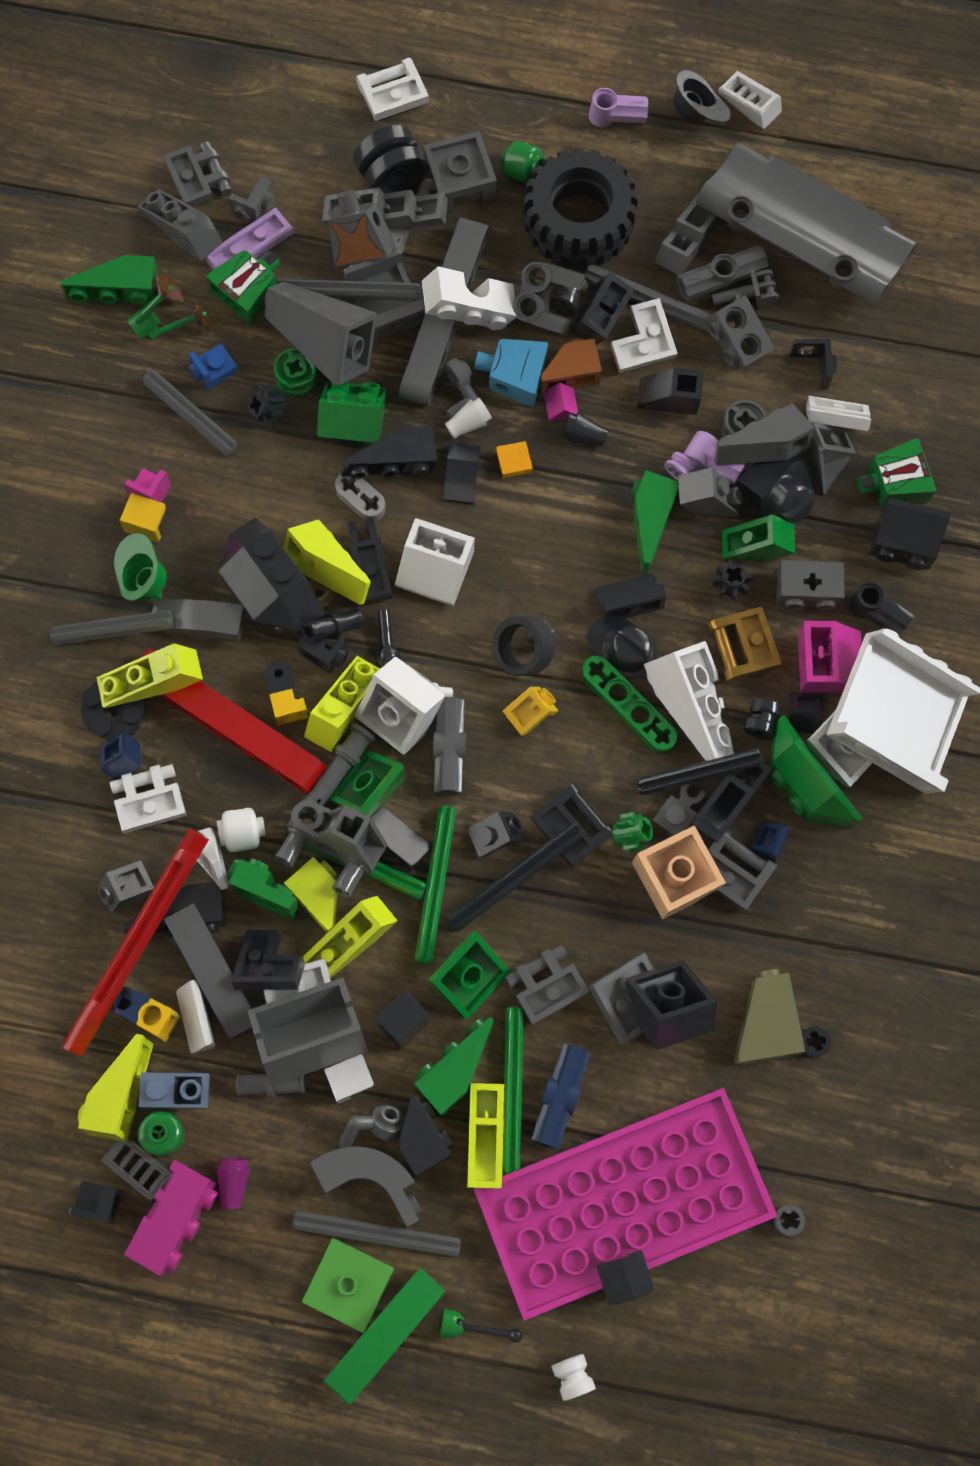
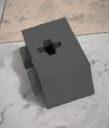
M781 560L776 571L777 606H785L788 610L816 607L818 611L824 612L839 608L844 599V562Z

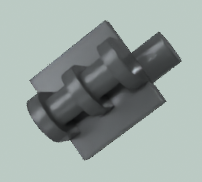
M755 269L750 270L752 284L712 294L714 306L733 302L745 295L747 298L755 296L758 310L762 309V305L778 301L779 295L774 292L776 283L772 281L774 277L773 271L770 269L755 272Z

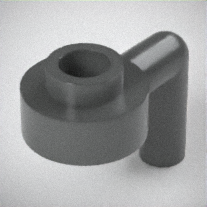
M453 358L443 365L448 381L464 396L463 400L445 411L449 420L470 399L474 401L478 398L470 385V376H472L470 367L464 360L459 361L457 358Z
M390 1105L376 1107L371 1116H352L339 1139V1146L341 1148L351 1147L359 1130H370L376 1137L382 1140H394L403 1129L404 1116L397 1108Z

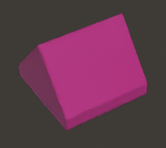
M559 382L544 392L549 422L564 420L569 412L574 414L578 412L574 388Z

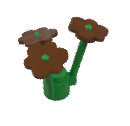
M158 274L155 275L158 282L156 286L158 293L141 310L128 319L130 327L141 339L149 336L154 340L163 333L194 321L199 326L204 325L208 332L211 331L207 313L198 298L194 299L196 308L192 309L193 315L157 328L156 325L160 321L153 310L164 299L169 302L176 301L178 304L184 303V298L181 295L182 292L175 286L174 282L169 277H162Z

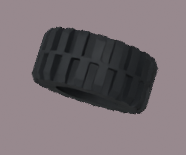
M575 148L574 152L568 153L567 150L557 152L556 158L549 156L542 161V167L537 166L534 169L525 190L524 228L525 232L529 234V241L532 246H539L538 252L543 257L551 256L553 263L561 265L562 262L567 263L569 268L577 269L578 265H585V268H588V266L595 265L599 261L601 264L611 261V255L618 256L623 251L624 245L629 243L636 219L638 193L635 191L636 185L631 176L627 177L628 170L622 164L617 166L615 164L616 159L609 155L603 157L600 155V151L591 149V152H583V148ZM585 195L601 203L607 213L598 220L588 223H577L562 217L553 206L567 196Z

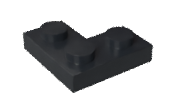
M278 929L247 930L231 983L234 990H298L305 961L302 955H276L281 941Z

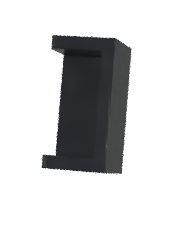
M406 990L377 1016L380 1029L400 1051L430 1023L429 1014Z

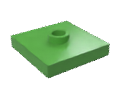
M332 1238L302 1303L364 1333L394 1268Z

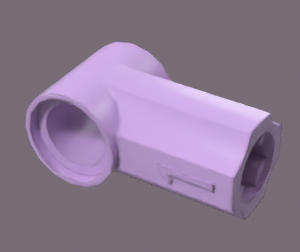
M600 88L593 93L588 115L589 120L593 125L601 128L611 125L612 122L646 124L648 98L645 96L617 95L609 88Z
M697 431L683 453L693 462L696 468L695 471L713 467L735 484L747 463L716 465L714 463L716 443L719 441L707 432Z

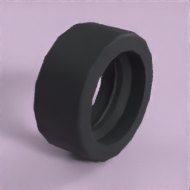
M524 615L507 618L498 625L493 634V657L498 666L507 674L514 676L538 674L548 667L553 658L555 648L553 633L548 625L538 617ZM520 627L530 630L534 637L535 652L528 664H520L512 652V637L516 629Z

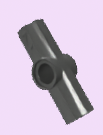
M759 245L733 255L719 254L712 260V263L677 275L676 281L679 292L683 299L689 301L713 291L723 292L730 290L734 283L750 278V270L755 269V272L768 270L767 255L763 247L761 248ZM722 271L727 273L728 275H721L718 272Z
M445 697L437 711V726L433 739V760H435L434 794L447 797L462 795L463 761H465L466 733H464L465 705L464 699L457 697Z

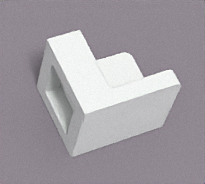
M362 1054L324 1069L338 1104L351 1099V1095L371 1088L374 1085Z

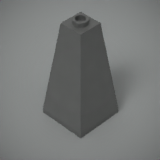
M281 282L268 288L264 298L266 306L265 318L333 384L341 385L369 370L377 317L376 312L286 282Z

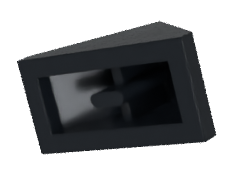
M450 443L446 465L444 502L474 505L481 446Z

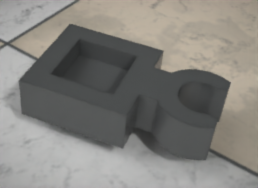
M690 784L682 785L679 791L680 799L678 800L670 795L653 819L652 824L671 837L686 830L697 815V812L690 807L700 804L705 795L703 790L699 792L697 797H690L687 794Z

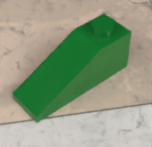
M645 470L642 481L635 480L630 495L635 498L633 515L641 573L646 575L649 572L679 490L678 481Z

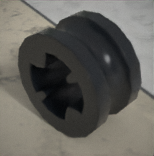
M812 1026L802 1033L805 1047L804 1055L810 1058H818L829 1050L831 1038L824 1028ZM814 1033L816 1038H822L823 1044L818 1046L821 1049L820 1051H815L814 1046L807 1045L806 1040L811 1038L809 1034Z

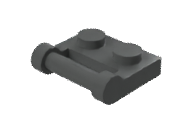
M727 830L718 843L714 842L708 850L726 882L725 885L715 890V892L745 912L771 876L777 864L771 860L767 862L732 838V833ZM722 847L726 848L759 871L760 874L755 878L719 853Z

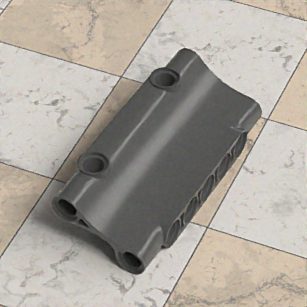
M740 142L736 144L719 170L704 184L695 202L701 208L727 221L728 226L732 230L737 232L750 231L829 276V282L835 289L848 290L873 306L878 304L895 275L906 264L917 245L916 241L891 228L889 221L876 212L780 158L772 155L765 157ZM737 210H744L748 215L744 218H737L733 213ZM846 268L850 271L851 275L841 277L836 273V270Z

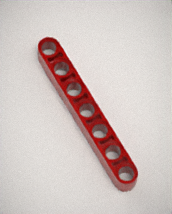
M148 648L142 657L155 651ZM201 681L178 691L157 695L305 794L310 792L327 768L315 756Z

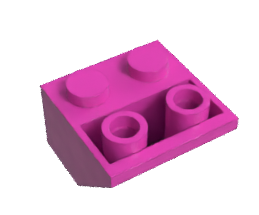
M804 621L797 633L800 693H843L862 645L861 631L837 621Z

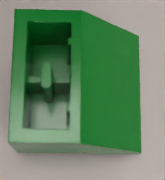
M349 381L341 385L327 382L319 400L317 437L378 442L382 433L387 388L380 387L379 384L373 382H365L362 385L350 384Z

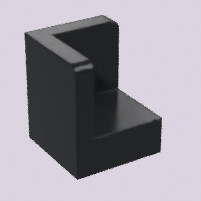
M83 1181L80 1184L75 1207H69L68 1214L113 1224L122 1190Z
M642 1250L597 1265L598 1274L609 1306L636 1300L655 1290Z

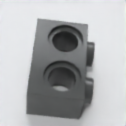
M746 295L706 318L709 323L708 329L710 334L719 341L723 348L725 361L730 366H733L735 371L775 349ZM727 314L733 317L735 321L734 328L728 326L726 322ZM742 341L746 342L749 346L748 355L743 353L741 349Z

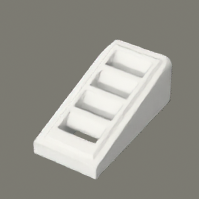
M736 71L718 89L721 96L763 129L782 111L781 96L739 71ZM742 85L743 87L735 93L734 90Z
M209 827L198 831L206 836L209 841L197 862L221 890L228 888L229 883L223 856L214 830Z

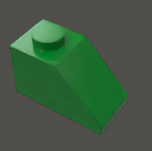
M772 514L722 530L723 560L773 561L795 554L794 524Z

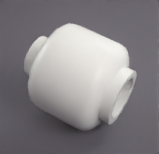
M252 808L225 811L222 814V820L217 821L220 846H226V849L230 852L255 849L259 846V837L266 836L263 817L256 818L255 811Z

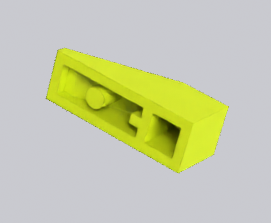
M378 896L362 900L303 956L305 964L325 959L329 977L332 978L375 943L397 922V919Z
M136 1034L87 1094L85 1104L80 1107L78 1113V1129L90 1136L128 1142L140 1096L141 1073H146L154 1045L145 1036Z

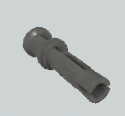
M352 723L350 733L341 745H337L334 748L335 757L305 799L324 806L350 767H355L361 762L359 757L369 743L375 742L376 738L362 726Z

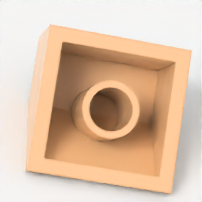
M695 826L638 853L632 861L662 920L694 904L726 884Z

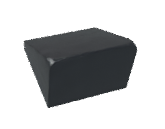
M790 692L788 720L796 731L815 733L821 726L823 720L822 695Z

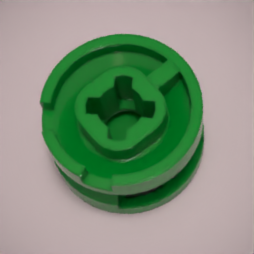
M297 348L286 349L275 359L274 374L276 383L284 394L291 397H302L313 391L318 381L317 367Z

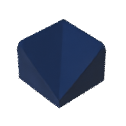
M126 732L119 734L100 746V770L112 779H121V775L131 773L141 767L140 743Z

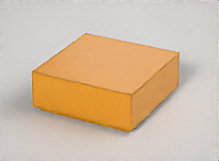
M526 441L496 447L503 479L532 473L533 468Z

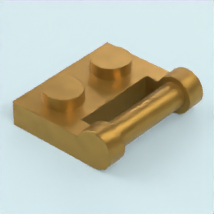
M762 606L708 622L709 631L715 636L726 668L724 675L728 683L780 668L782 662ZM734 627L746 662L744 665H737L726 632L728 628Z

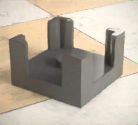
M480 131L423 145V155L429 165L427 176L431 175L436 193L444 192L448 199L446 213L454 210V198L482 191V203L496 200L497 180Z

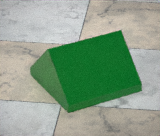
M365 749L359 757L361 762L355 767L351 766L328 800L337 807L347 805L371 818L385 805L405 780V772L401 763Z
M474 930L429 978V987L463 1018L468 1020L511 971L478 932Z

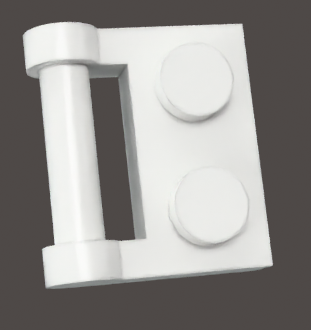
M411 58L402 60V64L367 76L365 73L356 76L359 90L363 94L375 121L429 103L428 93ZM406 75V77H403V78H400V79L391 81V82H389V83H386V84H383V85H380V86H377V87H374V88L371 87V86H374V85H377V84H380V83H383V82H386V81H389V80L398 78V77H400V76Z

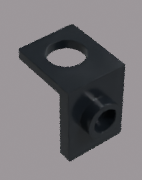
M795 339L790 350V357H819L822 389H828L833 373L837 369V357L832 355L831 339ZM806 346L815 347L811 350H800V348Z

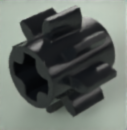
M259 385L258 393H251L248 407L250 413L255 416L256 421H263L264 424L277 423V416L284 415L287 403L285 396L279 392V387L272 388L271 385Z
M731 559L726 568L722 566L717 567L716 574L719 577L714 578L712 585L715 587L719 586L721 591L719 597L726 595L735 601L740 592L744 595L748 594L750 588L747 583L751 582L753 575L746 574L745 563L741 565L734 564ZM732 578H735V581L729 582Z

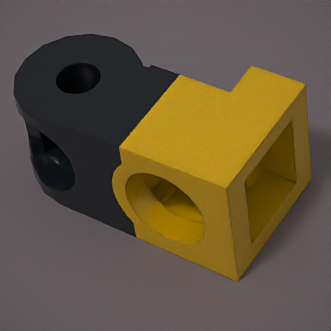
M281 660L271 662L266 667L265 679L277 725L281 726L308 719L304 698L296 700L294 698L292 689L295 683L290 665Z

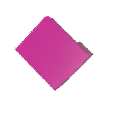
M142 468L135 482L127 479L124 486L129 497L131 493L162 502L171 484L167 472L160 470L156 475Z

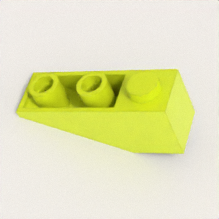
M319 519L287 530L283 548L302 574L359 605L364 604L371 581Z
M175 643L96 677L104 708L178 691L203 680L197 651Z
M356 656L310 713L304 738L332 752L356 718L354 717L372 677L380 668Z

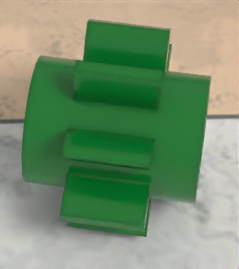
M634 811L620 814L621 821L616 822L612 829L616 845L623 847V851L630 850L631 853L645 850L644 843L649 842L653 836L650 821L646 817L642 818L641 813L635 814Z

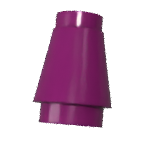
M223 1157L220 1159V1166H217L221 1208H241L251 1169L247 1167L248 1159Z

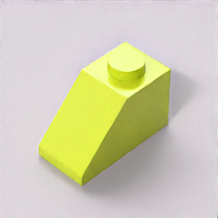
M312 857L284 884L285 887L293 891L292 896L296 898L300 905L328 933L335 926L337 893L332 889V886L336 883L334 877L337 874L325 860L319 863Z

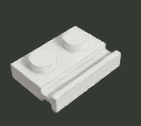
M808 396L806 411L809 422L869 431L871 418L868 405Z

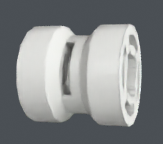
M584 1354L568 1358L551 1366L555 1377L562 1380L560 1393L563 1401L596 1389L593 1379L584 1371L587 1366Z

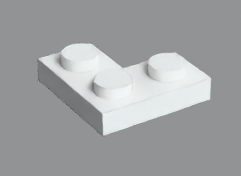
M660 298L632 305L630 313L637 335L615 340L610 344L619 373L673 359L678 354Z

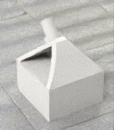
M394 657L373 675L354 717L404 755L425 736L444 698L453 697V689L450 687H440L437 683H432L418 671L397 657Z

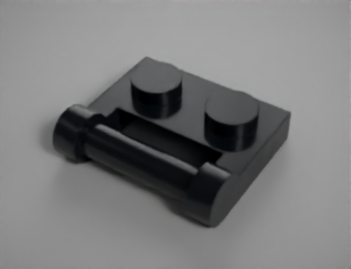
M575 783L566 788L531 817V821L547 840H550L571 823L575 822L584 834L583 838L561 854L571 868H574L599 846L613 837V827L610 824L607 826L580 795L581 790ZM571 802L596 831L597 834L593 838L586 833L564 807L566 803Z

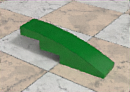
M419 1268L326 1377L323 1383L350 1406L446 1291L425 1271Z

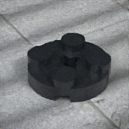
M97 682L86 689L81 697L80 711L84 724L92 734L105 738L108 741L123 732L130 736L134 735L140 728L139 725L146 715L144 699L122 704L116 716H112L110 712L105 713L107 708L102 706Z

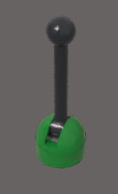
M443 1308L439 1326V1337L456 1338L465 1330L510 1338L513 1343H518L523 1338V1334L519 1329L507 1331L467 1324L459 1312Z

